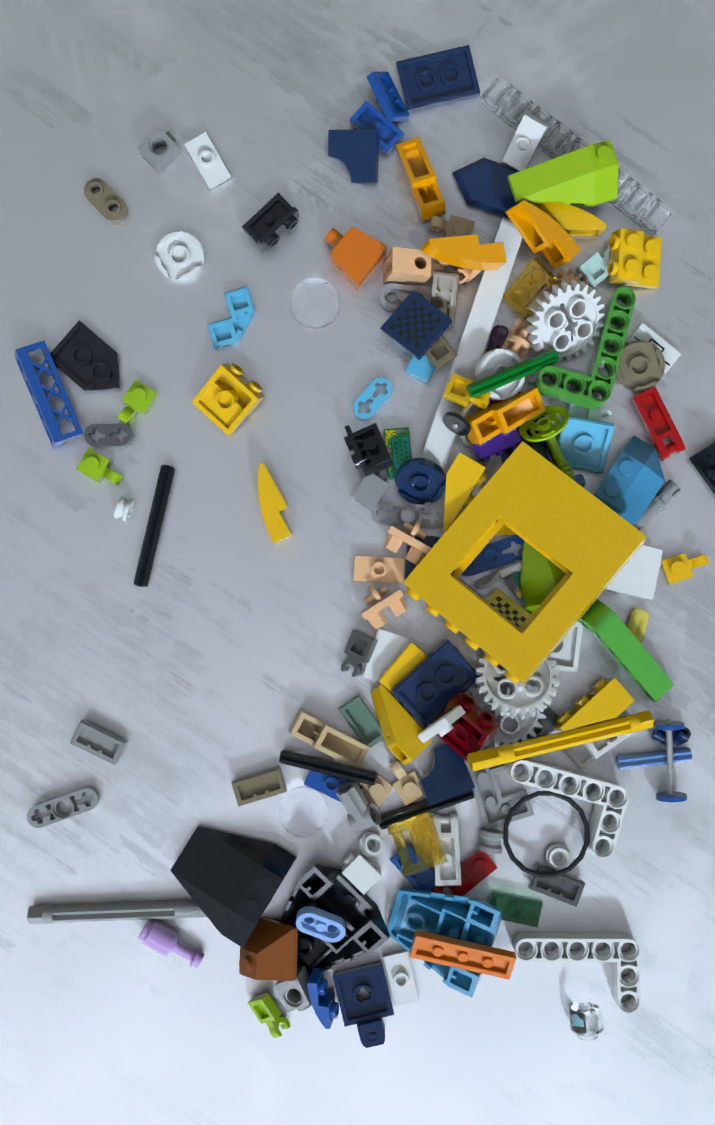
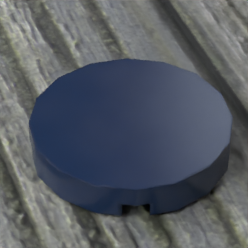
M412 458L405 461L399 467L395 482L399 488L398 492L403 498L409 502L424 505L425 502H436L443 495L446 487V475L442 468L434 461L426 458Z

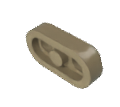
M93 178L85 184V197L107 221L119 224L127 218L128 207L126 203L104 180ZM99 187L100 192L93 194V189ZM113 205L118 206L115 212L110 211V207Z

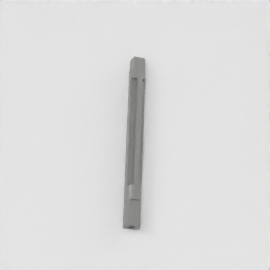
M194 900L29 906L27 914L29 924L207 917Z

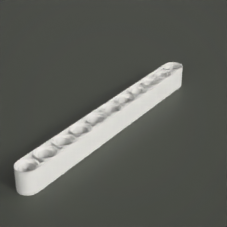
M502 217L494 243L503 242L507 262L498 270H484L457 349L458 356L454 358L421 458L434 461L443 471L456 434L444 425L442 418L446 412L460 414L464 408L461 405L443 399V394L453 373L471 380L475 379V368L479 359L483 356L523 238L512 221Z

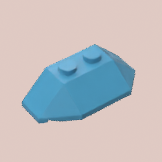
M634 435L594 494L596 498L632 525L638 523L665 482L656 448Z

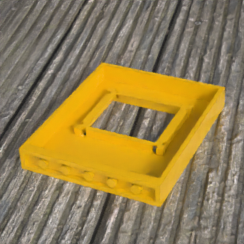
M522 441L404 580L403 584L408 588L405 592L416 602L422 599L427 604L425 609L435 618L440 614L447 621L444 625L453 633L457 634L460 631L466 636L464 642L475 651L478 648L486 653L484 658L495 668L499 664L507 670L504 675L514 684L520 681L525 685L645 543L646 535ZM503 525L566 573L520 629L458 579Z

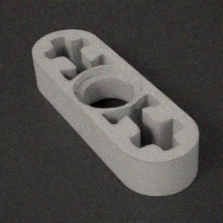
M379 502L372 511L373 520L380 525L403 526L404 521L401 518V512L405 508H411L415 512V519L410 522L413 526L419 520V509H424L422 514L429 515L431 510H434L436 515L440 516V520H436L435 524H430L431 521L429 519H422L423 524H421L420 528L435 529L444 522L443 510L433 505ZM381 506H385L388 512H394L393 507H399L397 511L398 522H392L394 516H386L385 520H380V516L376 515V511H379Z
M86 786L38 803L28 811V822L35 828H42L90 811L99 804L100 793L95 787ZM85 792L88 795H93L94 799L90 801L91 805L87 801L77 805L76 800L84 797ZM60 800L69 802L71 806L69 813L63 814L58 810L57 805ZM38 809L40 812H45L49 809L52 811L51 814L43 818V822L40 818H35Z

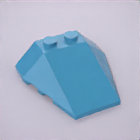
M400 888L387 929L390 937L408 952L410 951L416 930L493 947L502 920V909L477 898ZM424 961L423 965L429 970L432 968L444 978L442 982L448 987L471 998L473 997L482 973Z

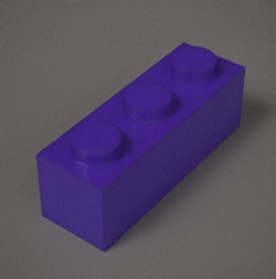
M517 428L507 434L500 433L481 445H472V449L478 462L485 463L491 460L490 457L494 455L499 457L505 454V451L508 449L515 450L522 440Z

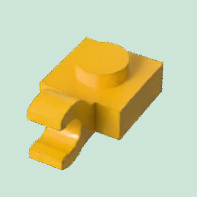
M453 373L443 394V399L466 408L469 402H472L475 406L486 410L491 394L487 392L476 398H471L467 391V385L476 381Z
M681 553L661 560V568L667 585L694 577L691 569L709 564L706 554L687 559L686 553Z

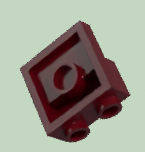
M460 692L448 702L442 716L460 705L466 713L451 724L453 729L442 737L439 734L436 735L468 762L467 754L483 750L493 739L500 724L495 721V717L491 712L483 711L477 706L475 699L471 695Z

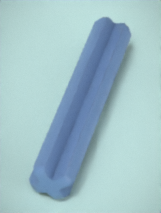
M690 748L673 749V763L692 761ZM666 750L618 755L616 757L617 767L620 770L665 765L667 764Z

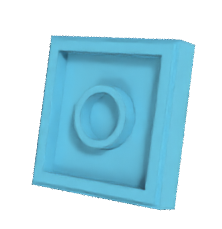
M569 415L568 424L559 433L558 444L564 458L570 462L568 466L575 469L603 473L615 424Z

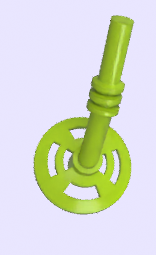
M545 406L546 411L519 426L520 435L523 439L531 442L546 440L556 467L574 480V471H570L572 469L571 466H568L570 462L565 460L555 437L567 426L569 421L568 412L561 406ZM549 415L548 417H543L539 419L536 423L534 422L536 419L542 416ZM558 415L563 418L562 423H560V420L557 418ZM528 429H530L532 437L527 434Z

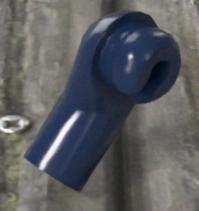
M687 727L680 730H672L673 748L689 740L691 732ZM654 729L651 738L666 745V732Z

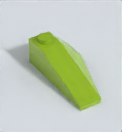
M607 140L509 175L507 179L515 202L525 200L529 203L545 204L546 202H560L562 205L577 203L584 204V206H596L617 199L619 163L611 140Z
M524 541L521 554L523 562L522 573H520V585L525 605L529 607L540 605L566 573Z

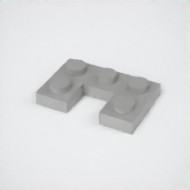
M495 746L484 748L483 750L494 748ZM464 760L475 786L473 792L485 829L503 825L509 810L522 797L528 795L527 790L523 789L502 796L495 773L505 771L504 764L472 772L468 762ZM530 800L524 802L514 812L510 822L534 815Z

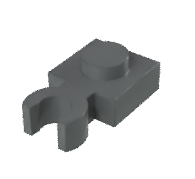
M353 629L344 653L350 656L342 663L341 671H348L350 665L354 667L352 676L359 677L362 673L361 663H369L378 639L358 629Z

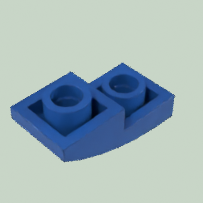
M313 968L307 982L310 1001L321 1024L325 1029H330L333 1020L338 1018L339 1003L335 1002V991H327L328 981L324 979L323 968Z

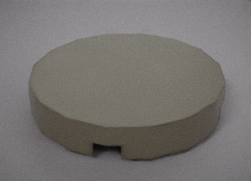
M643 340L630 342L623 347L616 377L619 383L627 389L633 391L648 390L654 387L662 378L665 370V358L660 349L650 342Z

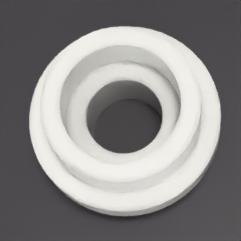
M374 832L364 833L358 842L359 851L367 858L377 857L383 849L381 837ZM368 841H371L372 848L370 850L367 847Z
M556 843L548 847L545 859L550 867L559 870L569 865L571 853L565 845ZM561 852V859L555 860L553 858L554 854Z

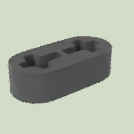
M121 423L92 424L86 428L84 439L87 444L96 448H123L132 443L134 434L130 427ZM98 429V432L106 434L107 438H98V442L95 443V440L90 438V436L95 434V430ZM120 429H123V432L127 433L128 437H124L123 442H120V439L112 437V434H119Z

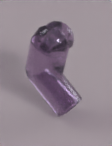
M496 325L492 328L485 353L494 349H501L504 340L509 334L506 326Z

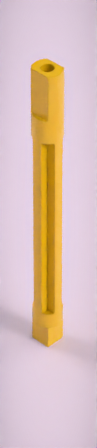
M647 710L596 724L467 754V760L473 772L528 757L653 728L654 718L650 711Z

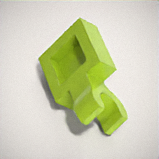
M135 379L122 399L127 406L121 411L118 419L129 426L137 412L143 415L146 414L158 394Z
M91 448L87 449L76 470L99 483L104 477L119 485L123 476L109 468L112 463L111 460Z
M268 993L254 996L248 1002L261 1024L266 1023L272 1037L278 1038L282 1036L279 1025L283 1030L290 1027V1022L287 1018L279 1017L282 1013L278 1009L276 1001Z

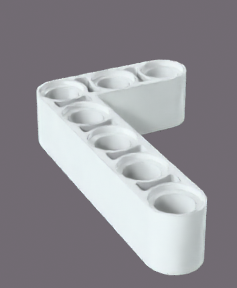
M528 758L504 764L505 773L518 783L595 803L589 821L590 843L587 849L599 858H608L613 854L629 798L625 788L609 780ZM520 763L523 764L522 772L515 775V766ZM543 770H546V778L542 781H538L539 773ZM566 777H570L569 785L563 788V780ZM593 783V791L586 794L587 786ZM617 790L616 797L610 800L611 792ZM610 814L609 822L603 825V818ZM603 839L602 846L596 849L597 841Z
M521 931L513 936L512 947L514 952H516V956L522 961L612 962V996L622 1012L627 1014L636 1012L640 1007L641 951L640 946L631 934L627 932ZM522 942L531 943L529 949L525 951L518 948ZM548 942H555L556 945L553 950H544V946ZM574 942L581 943V946L578 950H569L571 944H573ZM598 943H606V947L602 951L595 950ZM624 943H631V947L629 950L621 951V947ZM625 968H631V973L628 976H621V972ZM631 994V998L627 1002H621L623 995Z

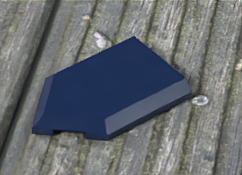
M482 158L452 172L467 206L501 218L510 219L505 212L519 202H515L507 177L520 172L519 170L487 158Z

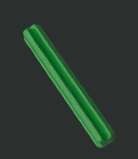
M555 349L546 351L468 384V394L471 398H476L539 371L546 366L558 363V352Z

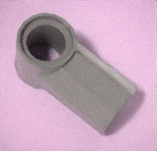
M347 781L337 789L336 794L348 812V822L353 831L358 832L381 823V814L376 804L368 802L357 782Z

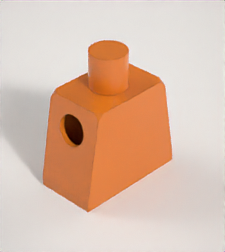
M351 227L344 236L335 228H332L324 239L334 247L330 253L331 262L356 290H358L387 254V246L354 227Z

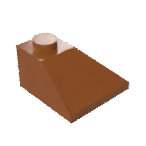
M261 917L244 947H240L239 974L254 980H297L298 928Z

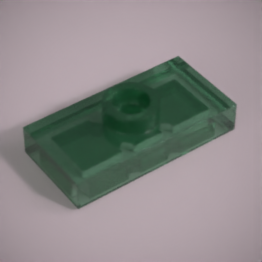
M492 890L489 904L502 909V920L538 928L543 904L542 900Z

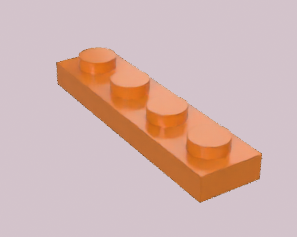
M419 930L415 931L409 951L410 958L508 980L511 977L517 959L516 952Z

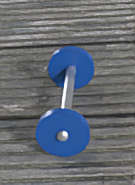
M670 719L654 722V729L666 730L668 791L656 793V800L670 802L671 804L673 802L686 801V793L674 791L672 730L684 729L685 723L671 721Z

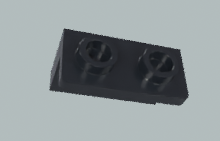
M278 192L242 226V229L264 251L267 247H274L280 240L279 236L285 230L290 231L299 222V210L295 206L292 207Z
M376 423L354 433L349 425L345 426L348 436L343 438L349 451L354 450L355 454L351 455L356 469L362 468L366 477L394 465Z

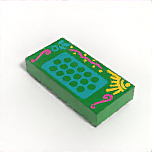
M409 427L384 429L385 445L394 464L387 467L388 480L396 479L399 467L405 461L412 459Z

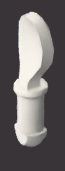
M516 560L507 566L497 568V571L475 581V587L477 589L488 588L498 578L501 577L503 580L511 574L522 571L523 561Z

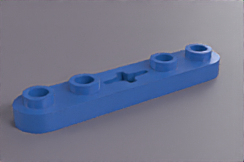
M515 535L487 544L461 575L465 577L473 576L513 563L516 560H523L521 558L523 548L518 550L517 556L514 553L502 554V551L510 548L511 542H514L516 545H522L524 540Z

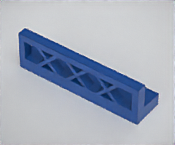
M45 340L15 349V360L53 449L63 446L64 441L83 435V430ZM42 349L45 356L42 365L32 362L28 353ZM42 371L53 376L55 382L51 389L41 385L39 378ZM56 385L58 387L59 392L55 391ZM44 391L49 393L48 397H46ZM52 395L63 399L65 405L61 412L50 407L49 401ZM66 409H67L69 415L64 414V412H65ZM54 414L59 416L57 421L55 419ZM64 418L71 421L76 431L62 435L58 426L61 419Z

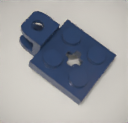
M378 962L333 973L344 1026L357 1024L360 1041L365 1048L384 1044L385 1025L383 1017L394 1015V1009L383 963ZM360 988H365V990L371 992V994L367 995V1000H363L361 996L357 997L356 993L360 992Z

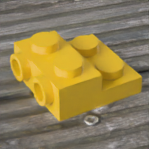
M620 228L613 232L609 239V249L611 250L610 261L607 267L609 283L648 289L658 288L662 237L644 235V231Z
M229 363L221 364L192 401L201 412L228 436L235 432L243 420L255 410L265 397L261 393L262 387L254 380L248 381L242 376L244 373L243 369L235 363L231 365Z

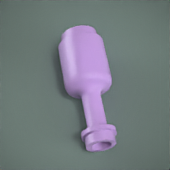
M148 920L138 939L143 941V945L163 956H168L171 952L182 956L190 961L191 967L197 968L204 957V953L200 952L201 950L198 949L195 952L180 944L177 940L178 933L157 921L152 922Z

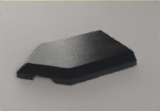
M79 320L50 353L55 366L84 391L120 389L118 353Z

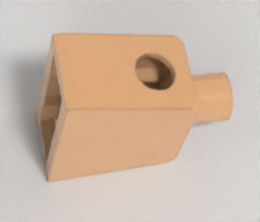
M392 247L383 259V284L424 285L433 276L435 270L444 271V265H441L439 261H431V257L424 254L421 250Z

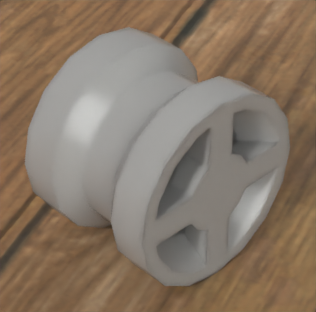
M485 827L480 828L481 840L477 843V850L485 853L501 854L502 846L500 844L503 839V831L494 828L487 830Z

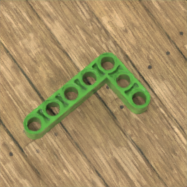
M620 287L610 298L602 322L604 326L600 330L589 375H582L555 366H546L541 369L534 381V387H538L541 395L592 410L600 409L606 403L613 389L636 301V295L632 289ZM617 299L623 300L626 306L620 305ZM610 322H616L620 329L614 328ZM604 345H610L614 352L607 351ZM598 368H604L608 375L600 374ZM542 377H549L553 384L548 385L544 383ZM567 384L575 385L577 392L570 391ZM592 391L599 392L602 399L594 398Z
M597 599L578 622L596 635L641 690L652 701L657 703L674 686V683L617 614Z

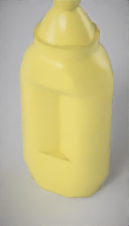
M633 608L629 616L627 628L642 643L648 625L649 612Z

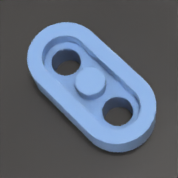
M312 906L303 907L297 912L296 926L301 932L328 942H338L344 938L345 921L341 917Z

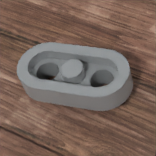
M388 283L381 288L379 301L385 309L395 311L412 290L427 301H429V295L420 287ZM393 294L396 296V300L390 302L387 296Z

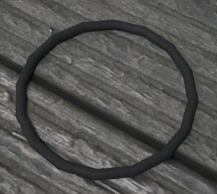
M536 791L522 797L509 810L503 825V843L509 858L523 872L538 878H556L572 871L584 858L590 843L589 823L583 809L571 797L551 791ZM537 796H555L569 802L579 812L584 824L585 841L579 856L568 867L556 872H537L525 867L514 856L508 842V826L514 812L524 802Z

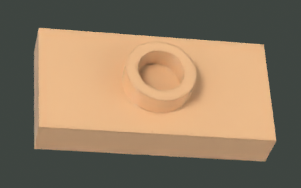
M355 556L353 581L403 583L405 558Z

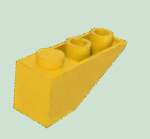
M459 452L446 474L444 533L459 517L462 509L466 508L475 498L472 493L476 486L481 488L488 477V474L485 473L487 467Z
M603 677L593 685L594 690L588 696L584 694L574 703L576 707L570 712L565 711L556 719L558 723L553 729L555 731H565L617 718L635 700L615 677L606 679Z
M380 684L370 692L386 747L404 766L414 761L432 742V739L425 743L421 742L418 734L425 728L418 725L411 717L410 711L406 707L401 706L395 699L394 694Z

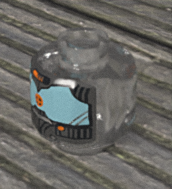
M587 998L579 999L569 1009L571 1031L580 1040H595L603 1032V1011L599 1005L593 1003V1000Z

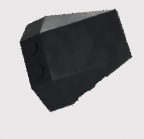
M197 826L170 871L220 934L243 948L297 857L274 843Z
M315 864L298 880L279 920L281 923L297 927V912L303 907L312 906L337 915L345 921V936L338 942H328L303 933L298 929L297 968L305 965L309 976L313 968H323V971H327L336 964L342 962L345 964L360 955L372 954L390 937L378 905L366 893L363 894L342 874L341 869Z

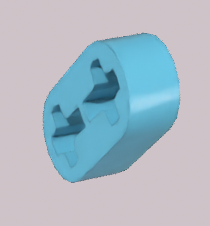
M383 377L376 378L355 400L353 412L360 420L370 419L390 398L392 384L388 379ZM385 384L387 394L380 393L374 398L373 395L377 391L375 385L382 386ZM369 399L373 402L369 405L370 412L360 414L358 404H366Z

